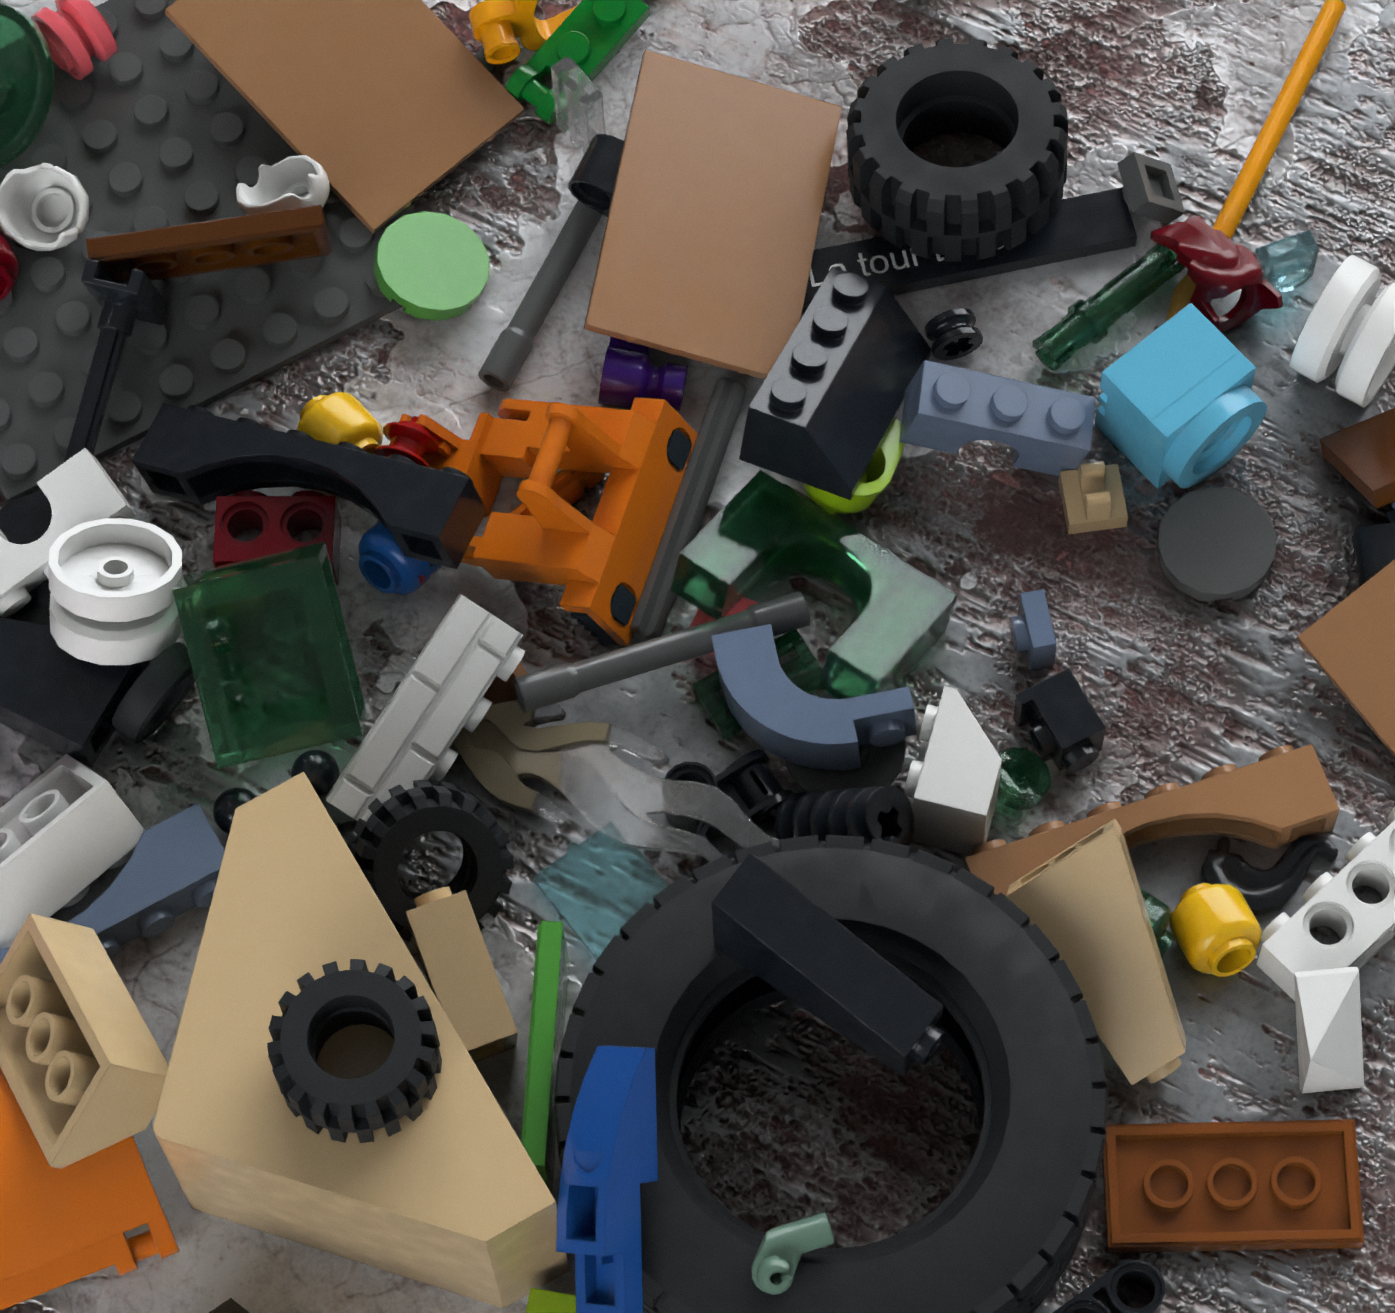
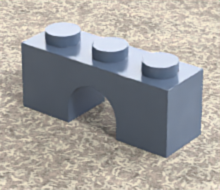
M924 360L905 390L899 442L956 454L962 445L971 441H998L1014 448L1013 467L1059 476L1060 471L1077 469L1090 452L1096 397Z

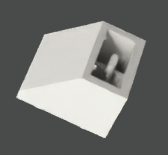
M944 686L939 707L927 705L919 737L922 743L918 761L912 760L904 793L911 803L914 814V832L911 842L971 856V852L976 847L987 842L997 805L1002 759L957 689Z

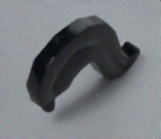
M1317 835L1301 836L1288 847L1272 868L1262 870L1248 864L1240 854L1229 853L1230 839L1223 836L1218 840L1217 850L1209 849L1200 873L1204 883L1211 885L1228 884L1237 888L1242 893L1253 914L1258 916L1280 910L1296 894L1313 860L1321 856L1333 862L1336 860L1339 850L1331 841Z

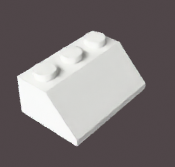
M67 754L0 808V949L12 945L29 913L50 918L61 908H68L79 902L89 891V884L107 869L117 868L131 858L143 831H145L106 779Z

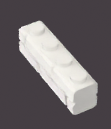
M459 594L327 794L326 801L357 821L359 818L367 821L372 814L368 806L376 798L381 803L390 799L389 789L399 784L405 790L414 788L413 781L426 779L428 781V779H431L439 784V781L444 778L458 755L457 752L449 747L462 727L472 733L491 706L492 702L483 697L496 676L506 682L524 656L525 651L517 646L523 634L467 597Z

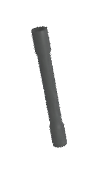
M577 201L508 327L500 333L481 367L478 376L485 384L499 391H509L532 349V342L603 214Z
M797 591L751 605L739 613L575 663H561L515 677L513 679L515 693L522 711L526 713L572 699L587 690L714 652L711 635L771 624L773 636H777L809 626V610L802 593Z

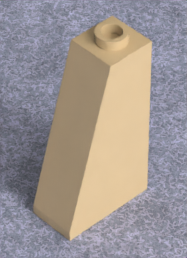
M1114 818L1010 884L1006 897L1029 916V924L1033 925L1036 923L1059 952V959H1064L1082 991V999L1086 1000L1098 1036L1130 1084L1134 1085L1147 1077L1150 1083H1155L1171 1074L1182 1064L1179 1056L1185 1053L1186 1036L1122 828Z

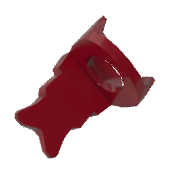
M1191 216L1184 222H1176L1151 231L1150 239L1177 254V261L1188 269L1187 275L1196 285L1189 304L1192 303L1221 333L1241 325L1262 309L1283 307L1282 295L1264 278V272L1255 253L1241 244H1235L1223 231L1209 226L1201 216ZM1241 289V295L1236 305L1228 313L1218 317L1210 305L1212 299L1226 297Z

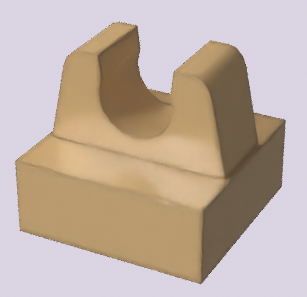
M1104 461L1080 464L1078 469L1059 472L1058 483L1068 535L1127 527L1128 513L1118 464L1105 465Z

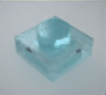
M1308 230L1256 248L1255 255L1264 272V278L1275 289L1286 292L1300 287L1310 277H1313L1319 248L1311 231Z

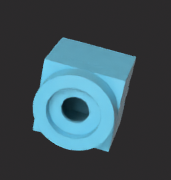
M1190 303L1102 371L1100 389L1103 393L1098 396V402L1101 405L1096 410L1094 425L1157 489L1170 479L1180 488L1185 489L1195 486L1213 475L1240 451L1261 424L1266 414L1267 405L1252 390L1256 367Z

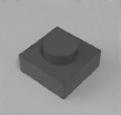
M1133 152L1117 163L1124 185L1122 190L1123 197L1131 208L1132 213L1166 224H1170L1185 214L1171 164Z

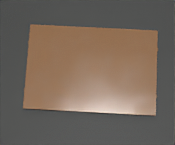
M177 0L165 9V15L298 155H307L323 167L328 176L329 188L372 234L402 210L409 208L412 202L484 144L492 141L499 132L522 115L525 109L422 0Z
M645 49L642 55L583 329L722 367L741 374L765 379L801 319L842 106Z

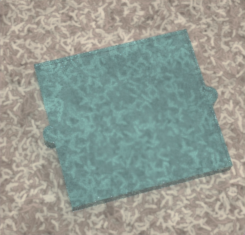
M615 820L609 822L579 845L575 842L568 845V852L533 877L539 889L596 960L614 935H620V928L646 902L654 903V896L668 887Z

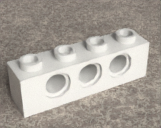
M1395 807L1387 817L1391 824L1377 837L1371 832L1362 836L1345 856L1349 863L1335 877L1331 876L1328 872L1322 874L1302 896L1306 904L1291 918L1285 912L1281 913L1262 932L1261 942L1263 944L1256 965L1294 1001L1295 972L1355 966L1359 970L1395 936ZM1359 886L1372 887L1380 893L1383 901L1376 904L1364 903L1355 896L1353 889ZM1317 926L1329 927L1338 934L1340 942L1332 945L1319 943L1312 937L1310 929Z

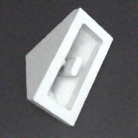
M1357 966L1295 972L1294 985L1301 1093L1364 1088L1360 981Z

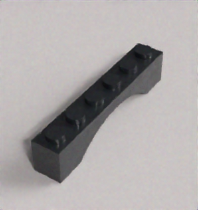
M163 403L132 459V462L153 493L200 505L216 500V496H228L239 491L259 488L297 487L332 494L351 501L373 515L394 537L404 556L453 569L458 568L487 511L473 485L472 479L458 469L452 467H442L440 470L417 465L411 459L398 454L384 457L365 452L360 447L348 442H339L337 445L315 440L310 435L299 430L291 429L285 433L265 428L249 418L240 417L237 421L215 416L210 411L195 405H190L186 409Z

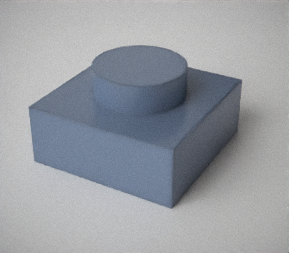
M1044 589L1020 593L1018 616L1009 618L1014 649L1016 653L1026 652L1030 671L1054 667L1057 642Z

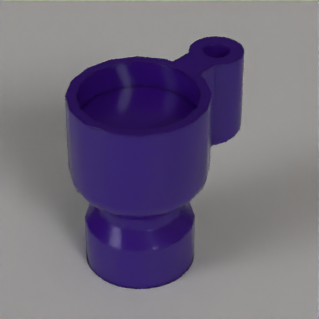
M610 337L603 365L598 404L631 409L635 397L665 399L676 411L680 412L688 365L667 362L661 367L655 366L650 359L649 347Z

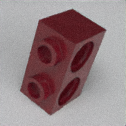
M252 490L239 491L233 496H216L213 564L216 571L227 567H237L245 572L251 580L259 579L263 586L339 585L341 517L336 496H326L321 492L313 490L298 491L292 496H267L264 493ZM255 529L261 531V534L252 541L241 542L235 540L245 530ZM307 529H315L321 532L318 537L311 541L301 542L294 539L300 532Z

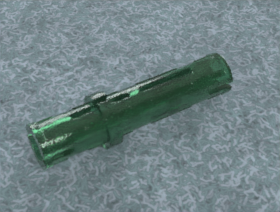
M1157 243L1144 256L1123 270L1093 296H1090L1085 301L1079 299L1068 307V314L1060 322L1032 341L1033 348L1038 349L1035 351V354L1046 367L1055 371L1090 342L1096 344L1104 339L1108 334V328L1114 322L1144 301L1166 281L1185 269L1181 263L1177 262V254Z

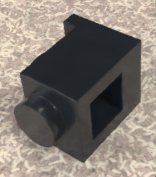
M1070 668L1016 694L1014 720L1019 727L1029 723L1027 725V732L1033 746L1042 757L1050 755L1059 771L1066 769L1068 773L1077 772L1098 758L1099 751L1102 750L1106 727Z

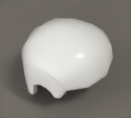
M307 155L289 156L273 166L262 164L258 168L259 178L254 187H249L245 183H238L236 187V203L246 215L319 204L323 208L330 192L327 173L319 163Z
M42 163L25 169H13L7 173L0 184V227L6 236L28 249L53 251L72 243L84 231L89 220V198L77 176L49 163Z

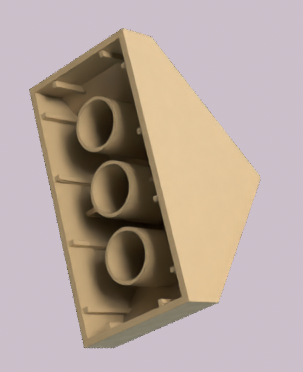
M302 772L237 807L233 816L153 1123V1131L189 1205L195 1210L500 1308H505L528 1295L530 1288L538 1289L570 1271L566 1253L556 1252L557 1205L555 1199L306 774ZM350 959H362L366 961L369 972H375L378 964L382 963L393 968L397 981L405 975L415 984L418 997L424 995L430 1007L440 1042L441 1073H435L437 1089L432 1100L425 1097L421 1099L423 1113L414 1122L406 1115L398 1120L402 1131L388 1137L385 1127L373 1130L374 1142L360 1143L357 1133L348 1132L346 1143L331 1140L329 1131L326 1128H323L319 1134L307 1128L301 1115L295 1117L288 1108L285 1098L280 1092L268 1057L267 1043L273 1042L269 1032V1025L272 1015L282 1016L278 1003L286 991L297 996L301 992L297 982L299 978L308 972L314 980L325 976L322 965L336 961L339 971L350 970ZM358 1024L345 1027L334 1033L324 1043L318 1056L317 1065L324 1072L342 1079L364 1077L376 1071L384 1064L392 1051L394 1039L384 1030L371 1025Z

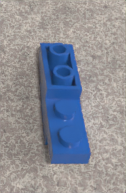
M597 1046L574 1106L560 1175L556 1252L575 1254L576 1313H643L640 1184L658 1181L655 1048Z

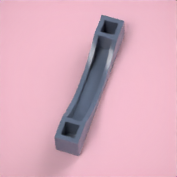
M199 803L143 831L130 860L112 885L85 911L68 921L69 923L93 928L110 960L119 953L121 946L140 936L148 938L166 931L174 924L175 917L196 906L198 908L210 907L225 850ZM10 947L0 949V964Z

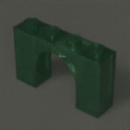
M762 470L680 552L671 586L672 592L715 620L725 617L757 582L776 573L787 571L808 572L824 577L841 587L855 603L860 616L829 649L818 687L837 699L852 698L895 689L946 632L958 596L944 587L935 578L925 575L895 556L888 548L873 542L845 524L836 515L829 514L798 494L789 485L779 482Z

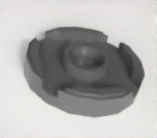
M1206 487L1186 493L1168 508L1158 530L1157 552L1159 554V563L1163 574L1179 591L1199 601L1215 602L1216 599L1231 598V601L1246 597L1263 584L1274 563L1277 535L1269 514L1255 499L1231 488Z

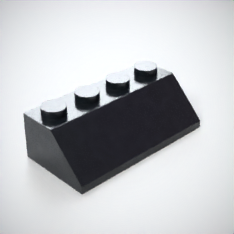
M835 267L830 269L748 407L739 460L851 500L904 405L907 386L923 361L929 360L931 354V347L887 286Z

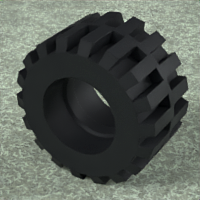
M426 779L413 781L414 788L405 790L400 784L389 789L391 798L384 803H381L376 798L368 806V809L372 812L369 819L364 821L359 818L354 828V832L358 835L357 843H350L349 849L401 938L407 942L410 941L412 934L407 923L406 911L417 908L414 899L425 893L411 892L401 886L398 880L399 860L410 842L418 836L432 831L451 832L461 840L463 859L460 869L452 881L444 887H450L452 895L466 890L480 931L485 927L479 920L487 912L495 918L502 909L497 898L500 893L509 895L512 881L506 876L507 869H514L513 855L506 848V844L510 843L505 830L497 823V819L472 794L466 790L460 791L453 784L439 781L438 786H434Z
M350 959V970L339 971L336 961L324 964L322 967L325 976L314 980L309 972L297 980L301 992L295 996L286 991L278 1002L282 1016L272 1015L269 1032L273 1042L267 1043L275 1079L288 1108L295 1117L301 1115L306 1127L319 1134L323 1128H326L329 1131L331 1140L346 1143L348 1132L357 1133L359 1142L366 1143L374 1142L373 1130L385 1127L387 1135L390 1137L402 1131L398 1120L404 1115L414 1122L423 1113L421 1099L425 1097L432 1100L437 1089L435 1073H441L442 1058L439 1050L440 1042L430 1007L424 995L418 997L415 984L405 975L398 981L395 979L392 967L379 963L375 972H369L366 961L362 959ZM358 1024L371 1025L384 1030L394 1039L392 1051L384 1064L376 1071L364 1077L355 1079L334 1077L324 1072L317 1065L318 1056L324 1043L334 1033L345 1027Z

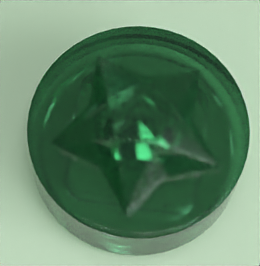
M1013 747L1001 751L999 756L1002 762L997 800L1003 805L1016 810H1028L1037 806L1051 785V774L1047 765L1038 755L1027 749Z

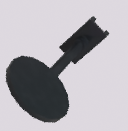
M91 259L86 261L81 282L102 307L97 328L101 331L64 462L84 448L92 455L94 454L126 337H131L135 320L162 325L168 303L144 271L132 269L129 282L122 280L114 282L99 261ZM37 491L10 501L0 510V529L9 542L28 544L38 540L47 531L51 523L52 510L50 502L43 491ZM47 579L29 592L31 600L22 609L6 618L50 626L49 608L51 592L49 590V580Z

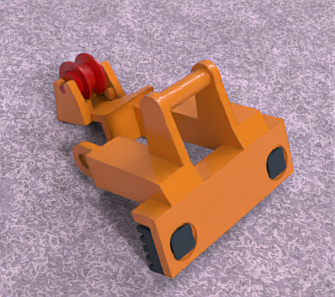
M635 397L630 410L573 405L561 402L504 399L501 401L497 411L499 418H494L489 413L479 414L470 440L461 439L423 414L413 418L410 415L402 414L399 422L387 423L383 427V434L390 441V444L378 446L374 450V454L384 457L398 454L411 459L417 465L438 470L442 467H452L462 471L472 479L473 485L487 509L485 517L489 516L503 477L526 478L527 480L520 482L516 495L533 516L491 512L483 536H473L461 562L483 567L494 579L566 585L559 605L565 611L571 612L570 616L577 619L580 625H584V629L590 631V635L593 638H598L597 641L600 644L630 645L634 634L631 630V623L698 435L665 399ZM557 469L610 473L592 521L551 489Z

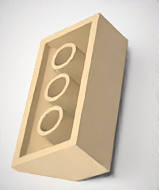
M29 913L0 964V1068L50 1167L61 1169L146 1130L158 1108L168 1063L94 929Z

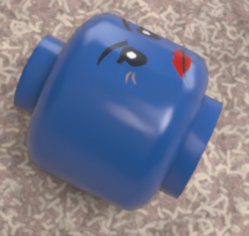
M379 521L363 534L358 544L361 573L369 584L382 593L400 595L413 593L442 567L441 565L404 556L394 537Z

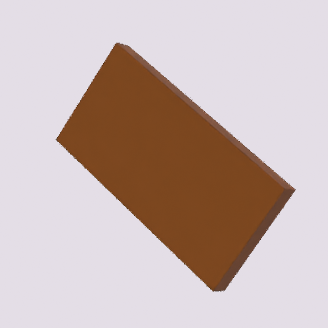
M1355 1119L1107 1124L1106 1142L1102 1156L1107 1253L1362 1248L1364 1244Z

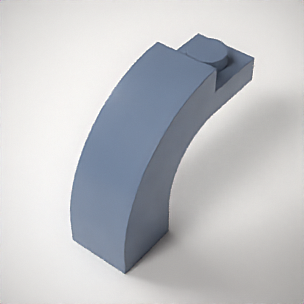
M771 624L711 635L721 687L731 713L738 724L756 743L784 760L801 766L824 770L862 768L859 753L860 745L890 746L901 742L906 736L917 734L910 687L846 699L816 697L798 688L782 670L777 656Z

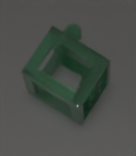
M325 541L200 570L182 576L173 588V594L218 769L363 735L368 713Z

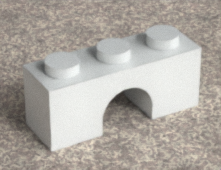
M86 448L36 482L49 500L52 510L51 523L42 537L28 544H14L8 541L0 529V616L2 618H6L22 609L31 600L29 592L45 580H49V549L62 533L81 523L103 518L131 519L137 515L98 460Z

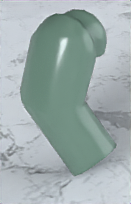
M825 1212L774 1227L766 1232L751 1266L752 1280L756 1287L763 1292L773 1295L787 1291L792 1285L793 1277L802 1254L834 1244L833 1234Z

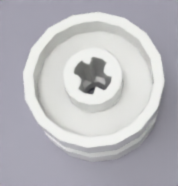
M1352 254L1337 269L1315 303L1298 338L1289 367L1295 372L1319 383L1329 377L1341 363L1335 380L1336 392L1338 395L1365 408L1379 392L1395 367V281L1385 287L1375 300L1381 283L1379 268Z
M103 518L81 523L62 533L50 547L48 560L49 590L51 592L49 608L50 633L61 649L77 659L99 665H132L156 658L181 636L182 549L172 535L154 524L134 519Z

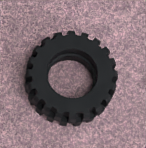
M953 38L939 39L936 41V46L924 48L921 43L907 48L904 51L903 58L897 60L892 56L877 67V77L870 75L857 90V98L851 103L848 112V129L846 130L850 192L854 204L861 208L863 219L876 231L882 228L883 238L893 245L901 248L904 244L911 246L912 254L930 259L931 253L944 255V260L951 262H962V256L976 254L977 260L989 258L996 255L997 248L1005 246L1009 251L1025 242L1027 231L1031 234L1039 232L1049 221V213L1058 208L1063 197L1064 184L1067 180L1068 117L1066 107L1061 104V94L1054 82L1048 78L1044 79V71L1029 59L1020 62L1018 60V53L1002 45L997 50L988 48L986 41L969 38L968 44H953ZM955 132L983 136L994 141L1004 149L1000 154L986 162L967 167L939 166L927 162L911 152L915 146L931 137Z

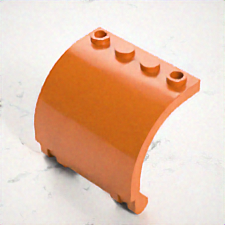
M0 1068V1311L114 1264L121 1276L138 1269L136 1262L156 1254H160L163 1259L180 1252L134 1136H130L64 1168L50 1167ZM146 1223L148 1224L150 1230L127 1239L124 1232Z

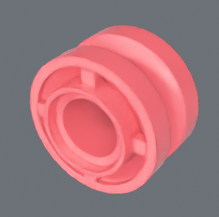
M55 0L57 11L54 12L47 7H42L31 16L32 26L39 43L53 62L75 79L82 80L94 70L91 58L95 57L100 61H107L117 53V44L108 23L90 1Z

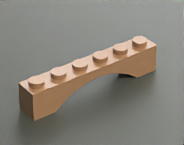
M1310 744L1295 750L1291 745H1284L1267 751L1260 756L1258 762L1236 768L1235 764L1221 765L1206 772L1202 776V780L1179 787L1178 783L1160 785L1147 792L1144 799L1124 806L1118 801L1102 804L1092 809L1087 814V818L1066 825L1061 820L1044 823L1034 828L1029 833V837L1011 843H1006L1004 839L983 843L971 852V856L965 857L964 869L994 887L993 894L998 895L1001 892L1006 896L1010 884L1114 818L1122 828L1128 850L1145 843L1176 836L1199 835L1225 836L1248 840L1276 850L1291 845L1301 836H1319L1333 831L1340 808L1313 745Z

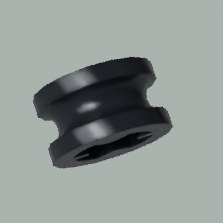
M956 308L935 316L926 324L925 334L930 341H934L931 350L936 359L943 361L958 359L972 353L982 344L983 336L981 331L973 327L976 324V317L971 309Z

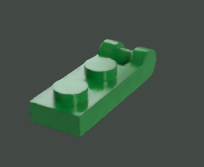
M582 0L531 59L515 70L509 78L505 89L517 101L520 102L525 99L535 106V114L547 124L552 125L565 113L650 16L649 6L642 0ZM547 74L560 83L551 90L540 83Z

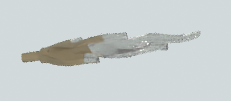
M518 700L491 705L472 733L462 727L451 744L458 750L476 779L495 798L505 805L546 818L563 829H567L570 826L568 817L549 798L526 787L523 784V779L537 778L547 782L563 793L593 826L609 838L629 847L650 851L699 855L709 862L723 856L705 837L678 828L656 824L648 816L654 814H674L701 820L720 830L743 848L769 841L772 842L773 846H779L778 839L766 835L743 813L729 796L716 786L694 781H676L659 778L626 764L613 751L625 750L656 765H667L670 760L661 749L647 743L627 729L611 723L579 722L535 728L541 724L565 719L566 711L556 703L526 713L522 711Z

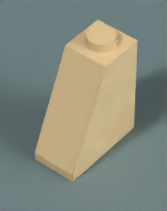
M442 887L415 898L414 902L417 908L406 911V919L427 981L473 1061L477 1062L517 1047L518 1032L466 890L452 895L450 887Z

